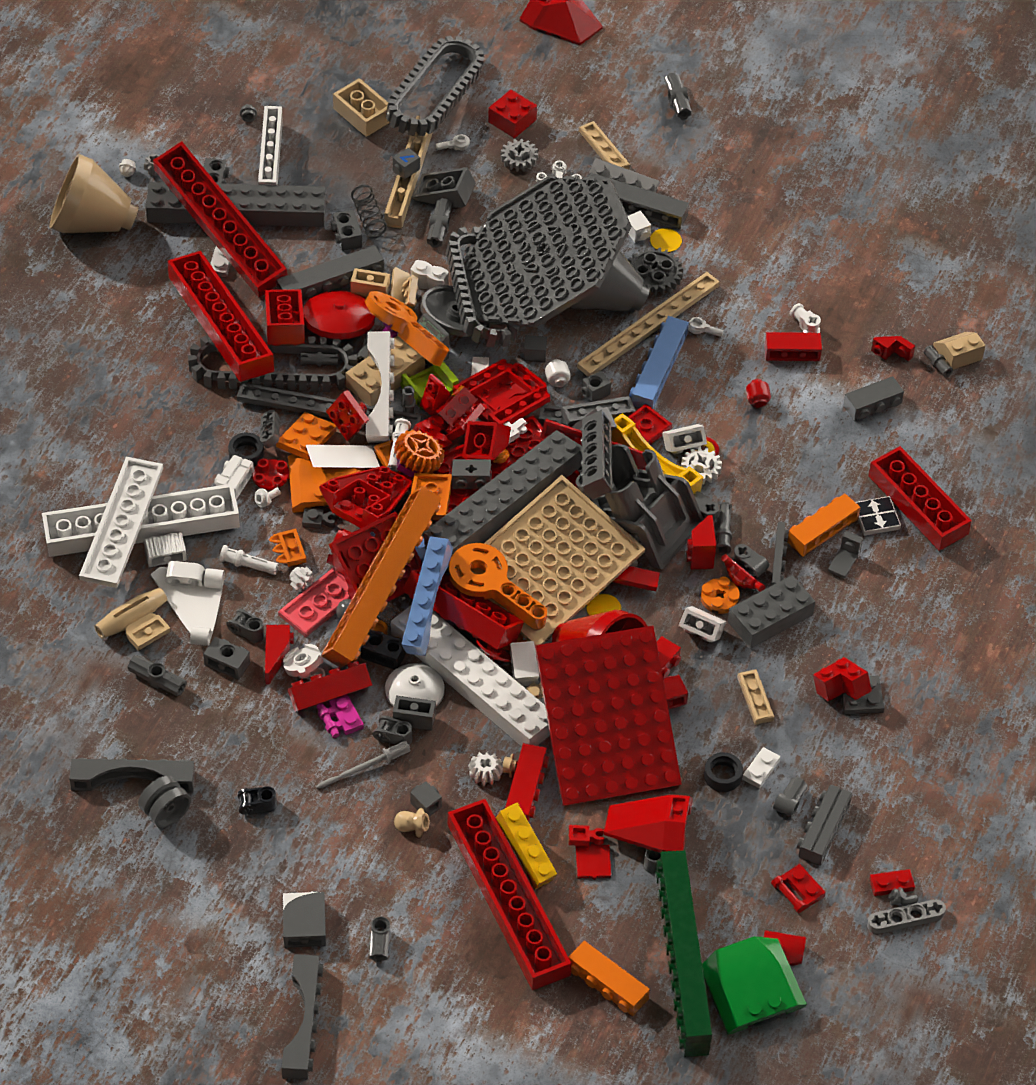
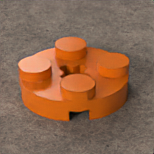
M722 576L709 580L702 586L701 602L711 612L714 610L718 611V614L729 613V608L737 605L740 592L738 587L728 577ZM723 594L724 598H721L720 596L716 597V595Z

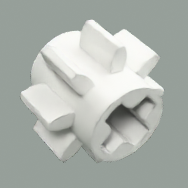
M303 567L295 568L290 574V580L292 581L290 585L296 590H306L313 584V577L311 576L313 572L307 567L305 569Z

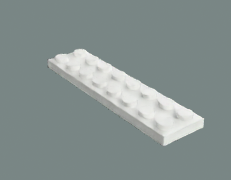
M131 457L125 458L79 574L81 581L118 587L162 474L163 464Z

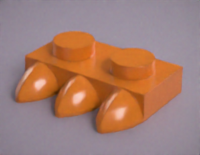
M296 529L279 532L270 537V542L278 544L272 551L281 554L277 557L276 562L287 564L288 567L307 563L306 555Z

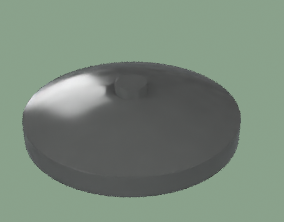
M436 286L424 293L420 305L422 314L427 313L449 334L466 337L473 335V332L465 334L463 331L453 286ZM479 322L484 327L489 328V323Z

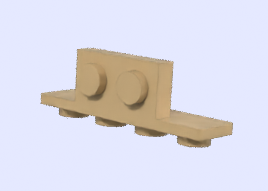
M395 267L392 273L390 296L413 309L417 303L418 278L413 275L410 276L409 273Z

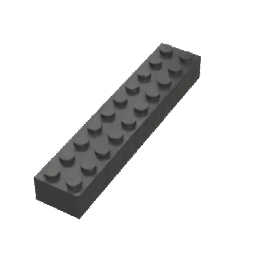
M164 182L148 183L146 200L147 222L198 224ZM218 184L251 225L324 227L326 186Z
M556 430L433 524L427 531H424L425 549H427L430 536L449 539L453 547L452 555L456 550L467 544L484 543L561 475L567 478L582 466V446Z

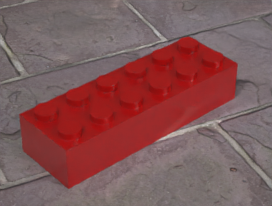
M901 446L871 462L868 476L887 496H890L891 501L938 551L969 535L972 520Z
M421 568L411 571L403 590L411 599L414 598ZM444 573L436 594L434 611L439 613L442 618L454 622L458 628L470 632L474 638L483 640L490 648L500 649L517 641L524 624L523 620L488 599L484 600L483 597H473L460 592L452 584L449 575Z

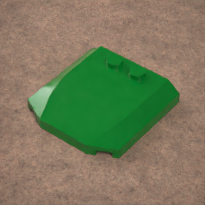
M754 936L715 950L702 964L704 981L727 1035L747 1029L748 1025L784 1012L789 1014L807 1006L777 938Z

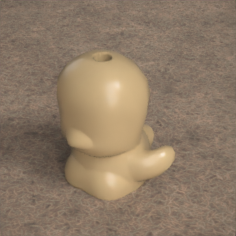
M419 808L417 813L401 811L397 813L394 819L397 830L401 832L415 830L418 838L429 828V816L424 812L423 808Z

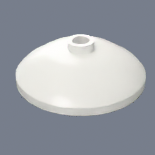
M418 663L406 664L398 667L388 676L385 683V694L388 702L393 707L396 695L436 701L437 707L444 696V682L440 674L427 665Z

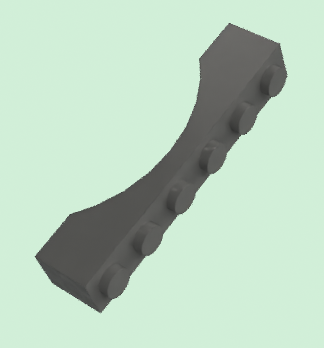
M106 758L72 759L70 786L71 790L92 791L102 784L122 778H141L155 781L163 776H172L180 784V788H183L186 792H193L195 777L194 761H172L166 759L128 760L124 758L119 760Z
M294 954L292 981L303 999L305 1013L298 1033L283 1049L282 1078L308 1080L309 1072H313L314 1059L310 1058L311 1052H315L316 1039H312L313 1033H317L318 1020H314L315 1014H319L320 1002L316 1001L317 995L321 996L322 983H318L319 977H323V964H320L319 956Z

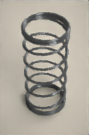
M359 185L355 187L351 192V198L363 223L365 233L369 237L382 235L387 229V224L382 219L383 214L380 212V207L377 206V200L374 199L375 194L371 186ZM367 187L371 190V192L362 193H370L364 199L357 200L359 196L356 199L353 198L354 192L359 188ZM373 200L376 202V205H370L364 210L359 209L360 205L368 204ZM375 207L379 209L378 212H372L366 217L362 216L364 211H370ZM378 213L381 214L380 219L365 223L366 218H372ZM378 222L384 223L383 227L385 226L382 232L374 235L367 232L381 230L383 227L377 230H368V227Z

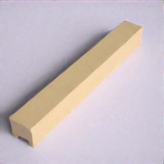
M415 132V136H410L406 149L410 148L420 156V170L405 180L400 175H397L385 210V221L388 227L399 229L403 227L433 133L419 136Z

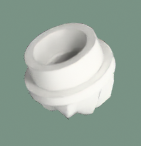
M123 159L119 164L121 175L124 177L133 175L136 171V163L130 159Z

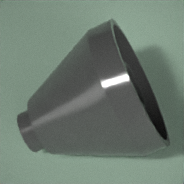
M619 250L600 289L570 308L608 311H629L633 308L639 311L648 297L650 288L643 285V278Z

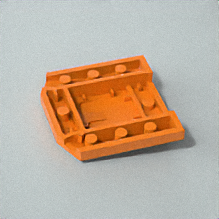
M294 454L289 455L288 466L290 471L292 513L304 512V508H311L313 506H327L328 504L319 486L332 478L364 471L365 468L313 467L311 459L306 460Z

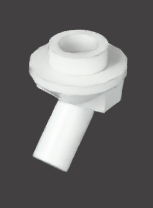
M278 487L270 492H267L265 489H258L255 493V502L259 507H266L271 504V499L280 495L281 492Z

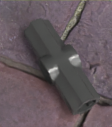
M675 72L669 73L664 78L668 90L669 103L673 105L677 117L681 118V120L687 119L692 113L688 102L687 89L682 86L679 75L675 74Z
M446 198L437 200L434 214H431L427 243L434 248L442 246L445 232H448L452 202Z
M139 655L133 656L130 659L128 671L149 681L150 686L153 688H162L176 696L184 692L187 681L165 670V666L162 663H152Z

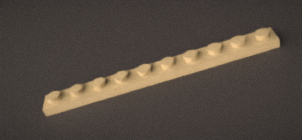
M708 272L704 273L577 363V368L587 376L601 371L660 329L662 322H666L668 316L677 317L718 288L720 281Z

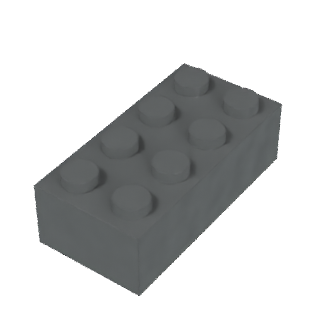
M791 575L729 608L728 623L751 649L812 616L815 600L797 579Z

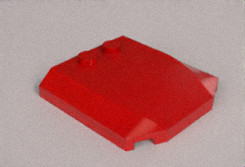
M506 359L499 360L453 386V392L461 385L466 387L477 399L473 406L481 403L485 407L478 417L483 422L505 424L509 421L512 424L550 402V394H548L546 383L524 365L520 363L509 364Z

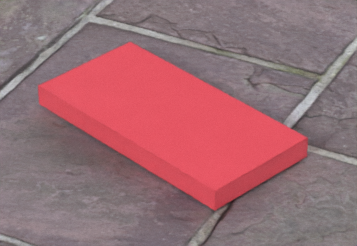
M333 567L280 609L278 615L304 637H307L336 614L339 602L350 599L348 584L344 576Z

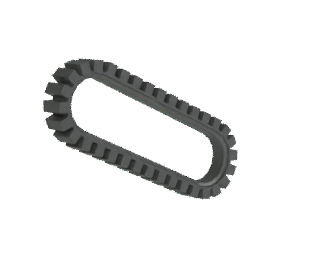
M446 36L445 40L440 38L437 40V43L434 42L423 58L409 72V76L407 75L404 81L400 83V86L395 89V92L391 94L386 110V119L390 122V125L394 129L399 127L398 132L403 134L407 130L409 136H415V132L419 136H425L426 133L431 134L434 129L437 130L444 121V118L448 116L449 112L460 101L462 95L464 96L471 87V84L479 77L484 62V53L482 50H479L480 47L477 44L471 45L472 41L469 39L463 42L462 37L458 36L455 37V40H453L452 36ZM444 54H461L471 61L469 67L428 117L413 119L400 112L399 108Z

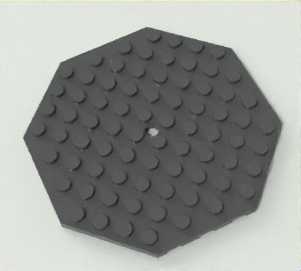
M549 175L488 214V222L485 227H481L476 236L477 242L474 247L469 249L464 264L477 321L538 327L600 289L632 227L617 191L609 178L596 180L593 177L577 179L575 176L557 178L555 175Z

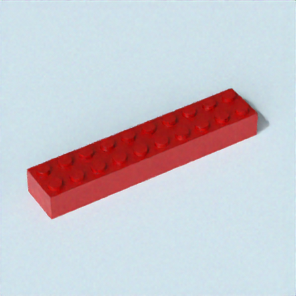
M182 141L153 159L155 172L258 298L265 294V290H271L277 286L276 279L287 276V268Z
M202 251L167 260L169 279L237 379L242 382L274 372L273 353Z
M486 799L448 812V827L532 991L571 976V961Z

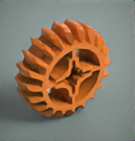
M413 429L401 433L394 447V454L396 459L400 460V464H404L405 468L409 467L412 472L415 470L419 474L421 472L432 474L434 471H437L444 460L445 451L442 449L443 446L438 444L439 440H434L433 436L421 433L420 430L416 432Z

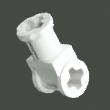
M800 303L794 305L789 314L799 321V327L804 333H820L819 325L821 318L810 310L807 312Z

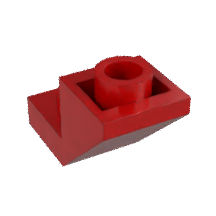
M902 336L873 338L871 351L884 360L895 352L900 357L910 361L914 356L915 345Z

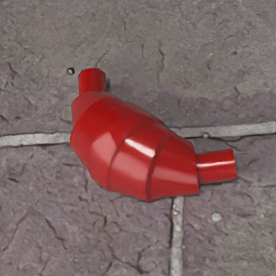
M727 554L721 557V560L725 563L728 576L736 586L744 589H757L760 592L765 590V585L750 575Z

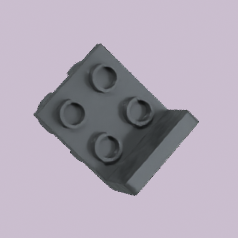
M612 445V492L592 500L581 488L583 483L581 474L576 479L577 487L626 532L638 534L651 567L663 569L687 543V539L691 538V531L704 520L691 486L682 477L664 474L653 450L646 449L642 453L647 465L646 470L637 469L630 449L626 445Z

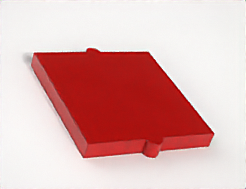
M592 843L589 846L575 847L577 878H592L593 880H596V878H611L609 845H594Z

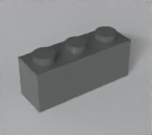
M892 376L846 393L843 406L853 421L864 419L869 415L880 413L885 409L898 406L902 403L904 391Z

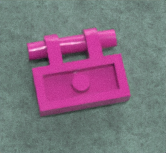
M347 694L330 700V708H325L323 703L316 706L319 711L318 716L325 722V728L333 738L340 736L338 732L340 730H343L344 734L348 735L364 729V724ZM335 716L337 722L332 721L331 717Z

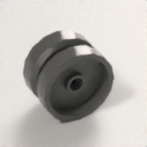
M163 776L145 788L140 795L138 805L158 828H166L179 821L186 814L191 805V797L183 788H180V784L172 776Z

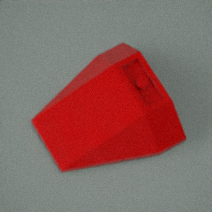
M380 466L332 478L321 484L319 489L332 513L362 528L390 514L410 488L412 481L390 470L388 467Z
M664 795L610 805L604 835L660 853L684 850L686 822L688 815L691 814L693 799L691 796Z

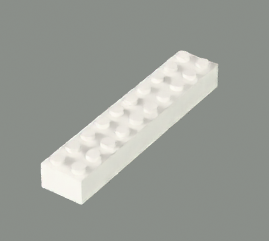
M233 484L153 496L134 544L143 543L144 539L153 536H167L170 533L178 534L180 532L182 536L239 528V512ZM108 503L42 513L49 557L89 551Z
M411 606L391 620V635L393 637L403 640ZM433 611L430 640L426 655L415 656L427 666L436 670L443 680L520 746L523 743L538 746L549 737L550 731L545 705Z

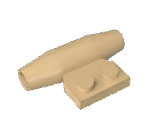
M161 588L154 589L138 595L112 610L94 626L97 635L104 639L126 631L127 639L139 651L170 632L168 624L159 615L153 614L167 601L165 592Z

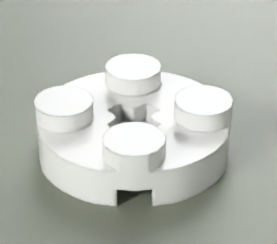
M313 644L304 645L305 648L299 650L296 647L288 652L283 659L286 673L294 677L300 676L302 679L309 677L311 672L324 661L318 647Z

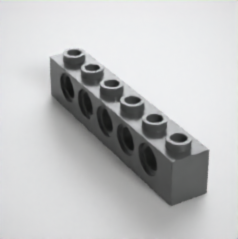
M603 410L582 418L581 476L583 483L581 488L592 500L612 492L611 422Z

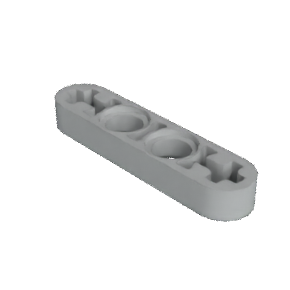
M930 900L875 912L869 916L867 928L872 933L880 934L939 921L944 917L946 906L941 900ZM933 908H936V910H940V911H939V913H936V911H935V910H932V909H933ZM919 911L922 917L914 918L911 912ZM898 915L902 918V921L896 923L892 921L891 917ZM876 920L878 923L881 924L880 926H877V924L873 922Z

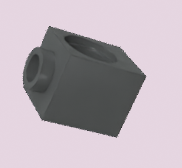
M602 371L582 379L581 392L590 402H595L610 395L611 382Z

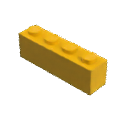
M518 802L499 811L496 820L533 887L537 889L553 881L557 876V872Z

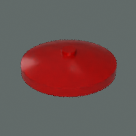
M329 291L318 294L309 299L303 307L305 326L313 333L330 339H350L361 336L373 327L376 316L366 306L365 297L347 291Z

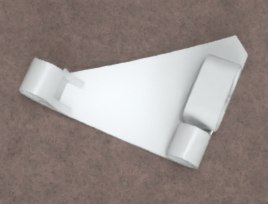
M179 561L169 562L168 567H159L151 576L158 588L165 592L168 603L191 634L190 642L188 643L209 646L222 595L224 570L204 569L202 565L197 563Z

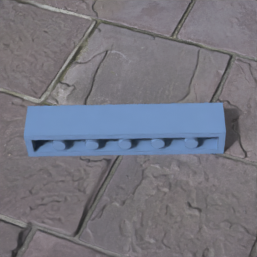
M671 316L667 317L666 322H662L659 331L660 335H656L654 347L650 348L648 352V360L643 362L642 373L637 375L636 386L630 390L629 397L632 398L631 401L634 407L640 408L647 404L652 409L654 408L687 337L689 322Z

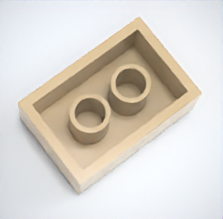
M360 78L333 93V109L364 136L367 137L390 123L386 119L388 102Z

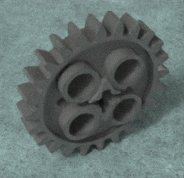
M654 247L651 248V251L644 248V252L638 250V255L633 253L632 258H628V261L643 278V285L650 288L648 295L651 292H654L655 296H657V292L664 295L665 290L671 293V288L676 289V286L680 285L683 279L682 262H679V257L674 258V253L668 254L667 249L661 252L660 247L657 251H655Z

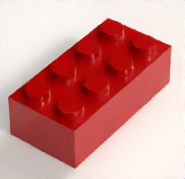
M301 289L265 290L267 345L304 344V315Z

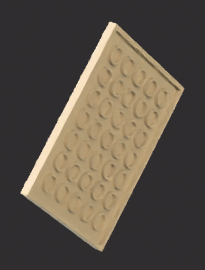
M563 475L556 479L484 543L495 547L504 555L508 565L507 578L547 608V619L544 628L536 630L524 623L520 634L527 641H534V645L544 644L549 640L559 624L571 620L645 552V548ZM481 568L471 570L474 574L485 573ZM493 598L488 599L493 603L497 604L498 606L502 607L503 609H505L503 606H501L499 603L493 600Z

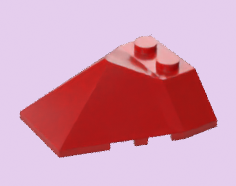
M530 0L519 18L520 22L537 31V29L546 31L548 35L555 34L561 36V39L577 45L583 44L603 29L602 24L583 0Z

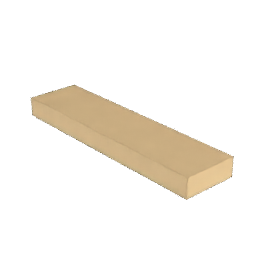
M594 121L579 127L581 135L603 161L630 169L628 161Z

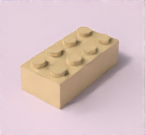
M399 336L394 338L395 349H391V355H394V366H391V372H394V384H391V390L394 391L401 387L402 374L406 373L408 377H411L425 369V358ZM368 356L345 373L346 387L368 406H374L378 402L382 382L379 369Z

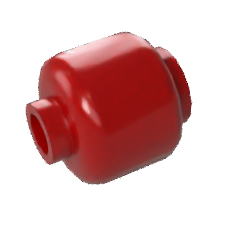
M754 379L746 386L747 401L754 407H764L771 400L770 388L767 382L761 379Z

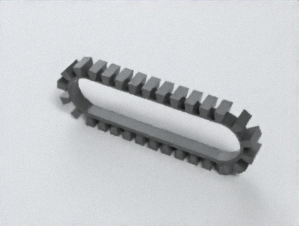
M461 227L458 229V233L454 231L451 233L446 249V257H448L449 271L451 272V280L456 295V302H458L457 307L463 331L465 334L473 332L471 340L476 343L480 341L481 337L487 339L486 347L494 348L496 340H499L501 347H506L509 345L510 340L514 342L517 339L520 326L506 324V328L496 330L486 328L477 321L460 246L465 244L475 245L477 242L476 236L480 228L473 227L472 232L468 234L467 229Z
M207 335L200 338L201 347L193 343L190 347V355H188L189 372L192 371V378L196 382L203 378L204 387L212 388L214 380L218 383V389H226L225 381H229L230 389H237V381L239 380L233 371H213L201 364L204 356L218 351L214 343H210ZM262 335V339L267 345V335ZM308 337V344L304 342V344L267 345L272 353L318 354V352H322V354H338V357L343 360L345 365L339 372L329 375L268 373L242 381L241 383L252 382L253 385L260 386V382H264V387L272 388V383H276V389L284 390L283 383H287L288 391H295V383H299V391L307 392V384H311V392H319L318 384H322L323 392H330V384L336 383L340 391L346 388L345 373L357 365V355H353V347L349 343L341 349V339H333V344L328 345L327 338L320 337V345H316V337Z

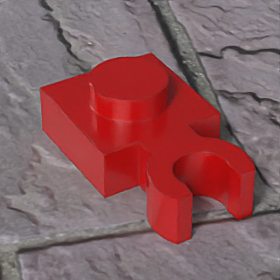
M569 825V846H589L590 842L596 845H603L604 837L602 836L604 829L596 828L589 830V826Z

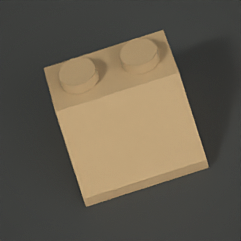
M964 332L933 343L935 349L945 357V361L953 370L983 360L986 346L979 335L974 332Z

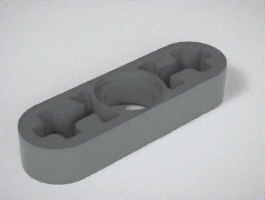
M269 410L261 417L260 441L265 448H271L279 441L280 417L275 410Z

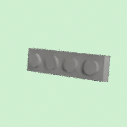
M595 158L589 174L601 175L655 193L660 185L659 180Z

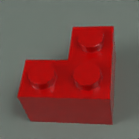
M845 657L838 659L833 664L813 674L817 694L827 701L843 693L857 700L872 691L868 672Z

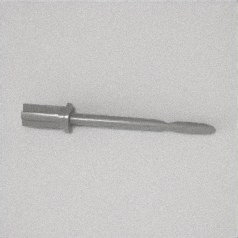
M403 741L388 749L383 748L382 755L353 767L339 776L331 777L319 783L316 788H324L335 783L340 778H346L383 760L391 763V760L410 752V746L407 744V741Z

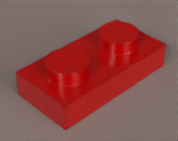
M910 869L870 874L869 880L874 896L888 895L894 888L898 889L899 887L903 888V892L914 891L915 889Z

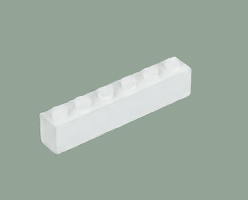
M282 106L264 107L258 185H278L283 124Z

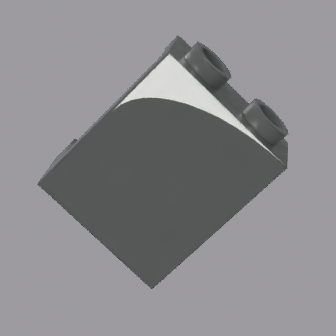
M324 892L283 893L284 948L326 946Z

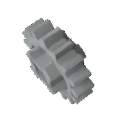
M514 139L513 143L508 141L507 145H503V150H501V162H504L505 167L509 166V170L516 168V172L519 169L525 171V168L532 169V165L535 166L536 161H538V148H535V144L529 145L530 141L523 142V139H520V142Z

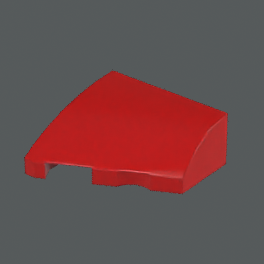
M765 930L764 937L777 938L789 965L802 964L806 937Z

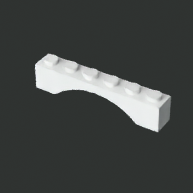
M390 331L368 332V354L380 371L382 385L378 402L368 416L370 420L366 423L367 443L389 441L393 433V425H390V418H394L393 407H390V401H394V390H391V384H394V372H391V366H394V355H391V349H395V339L391 338Z

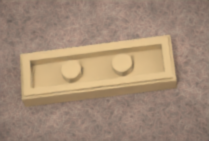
M757 669L738 673L737 678L754 724L774 721V714Z

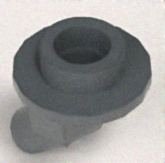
M899 887L892 890L888 899H890V905H908L917 903L918 896H906L907 894L903 892V888Z

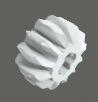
M488 751L485 755L479 752L477 757H472L469 764L470 777L475 778L476 784L482 782L483 786H485L489 782L493 785L494 780L499 781L500 775L503 773L501 759H497L496 754L490 756Z

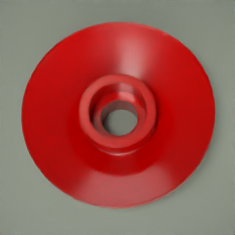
M476 640L485 655L493 662L495 659L510 662L511 656L503 648L493 649L483 640Z

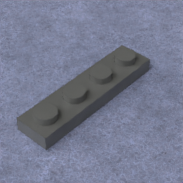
M627 396L563 406L561 413L567 426L575 425L595 408L608 407L613 418L622 413L625 416H630L636 410L630 397Z
M778 522L771 586L784 580L781 572L785 571L786 561L782 560V557H786L787 545H783L784 541L787 542L788 530H785L786 522Z

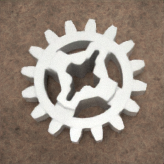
M698 447V451L692 448L691 454L685 453V457H682L681 467H691L704 477L703 485L705 481L712 483V478L718 479V474H721L722 461H719V455L715 456V451L708 452V448L702 451L701 447Z

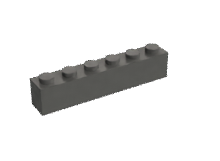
M590 173L588 176L596 178V180L607 178L594 173ZM610 179L626 213L634 214L641 211L649 220L678 229L682 228L688 216V202Z
M374 245L276 279L277 290L301 289L302 300L312 298L318 294L351 284L354 268L384 272V259Z

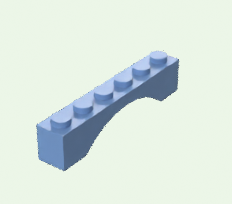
M429 537L401 644L408 654L426 655L430 640L431 620L436 594L441 579L449 567L453 552L449 539Z

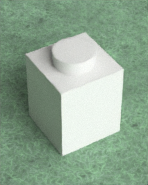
M639 211L629 215L628 219L632 227L628 234L636 243L649 238L651 235V224L644 214Z

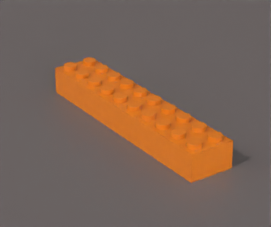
M421 486L409 495L321 654L323 658L340 668L357 660L361 653L358 650L369 639L370 635H368L370 628L373 629L379 620L377 618L379 612H383L388 604L386 602L387 597L394 593L397 587L395 585L397 579L400 580L406 571L404 566L406 563H410L414 557L413 550L415 546L418 547L421 544L424 530L427 531L431 526L432 521L430 519L432 515H436L441 507L439 503L442 499L440 496L424 486Z

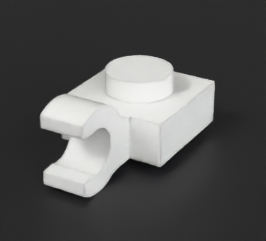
M523 418L518 419L513 424L509 421L503 424L511 427L509 443L519 438L520 434L528 431L524 426L527 422Z

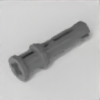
M729 502L720 504L719 530L715 534L717 540L716 553L720 555L731 552L730 541L732 540L730 525L732 504H729Z

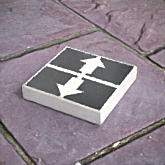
M890 496L855 502L861 507L858 521L864 536L900 530L901 524Z

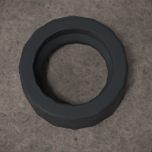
M248 432L235 435L228 445L229 458L231 460L232 456L236 455L242 459L252 461L254 467L257 466L258 461L264 458V445L261 443L260 437ZM243 445H251L257 448V451L249 456H242L235 452L238 447Z
M719 752L708 758L705 764L704 779L709 787L719 792H729L739 786L743 775V765L740 759L727 752ZM718 765H727L735 770V776L730 779L717 778L712 774V768Z

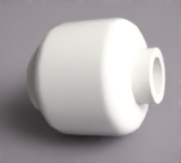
M556 359L549 362L546 366L545 374L551 386L563 387L569 382L570 371L566 362Z

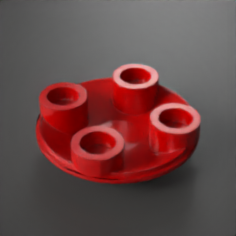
M265 458L258 461V465L252 473L253 482L258 487L266 490L283 486L288 481L290 475L289 468L284 460H267Z

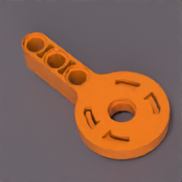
M378 291L369 292L365 300L369 311L390 326L392 324L391 330L398 332V336L433 365L441 366L449 352V348L417 322L418 317L416 313L406 304L390 295Z
M472 543L462 546L455 551L449 562V578L457 590L469 596L483 597L484 600L493 598V600L523 620L531 628L539 630L545 627L547 608L507 578V561L498 549L488 544ZM481 568L485 573L474 574L471 570Z

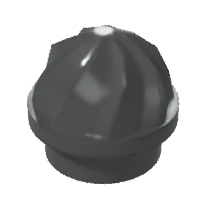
M246 104L242 106L240 116L242 120L251 122L257 116V110L252 104Z

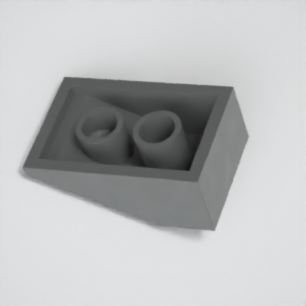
M468 167L422 174L412 199L436 205L437 200L446 198L452 202V208H461L467 205L476 182Z

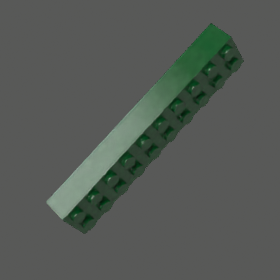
M686 850L661 852L660 860L656 861L657 871H655L656 884L659 883L658 900L662 902L660 915L661 919H664L663 936L667 938L665 951L666 956H669L668 973L672 974L670 987L671 993H674L675 997L673 999V1009L677 1011V1017L675 1018L676 1030L680 1032L678 1046L679 1049H683L684 1057L707 1056L710 1054L712 1029Z

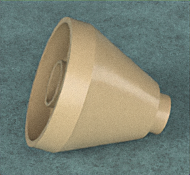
M78 154L71 164L60 189L49 227L61 233L118 232L121 227L130 230L135 221L138 207L131 204V198L93 159Z

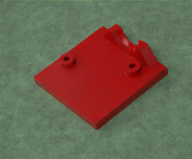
M396 511L328 544L333 553V566L338 573L340 572L344 576L348 584V595L351 600L398 517ZM415 548L413 550L414 557L410 563H406L404 566L406 571L400 580L397 579L395 583L397 587L394 593L387 597L386 602L405 594L403 590L411 571L422 567L423 563Z

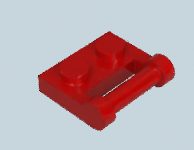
M801 864L793 867L783 875L775 877L771 882V885L775 889L778 888L790 901L797 913L806 910L826 895L825 890ZM785 883H788L803 900H799Z

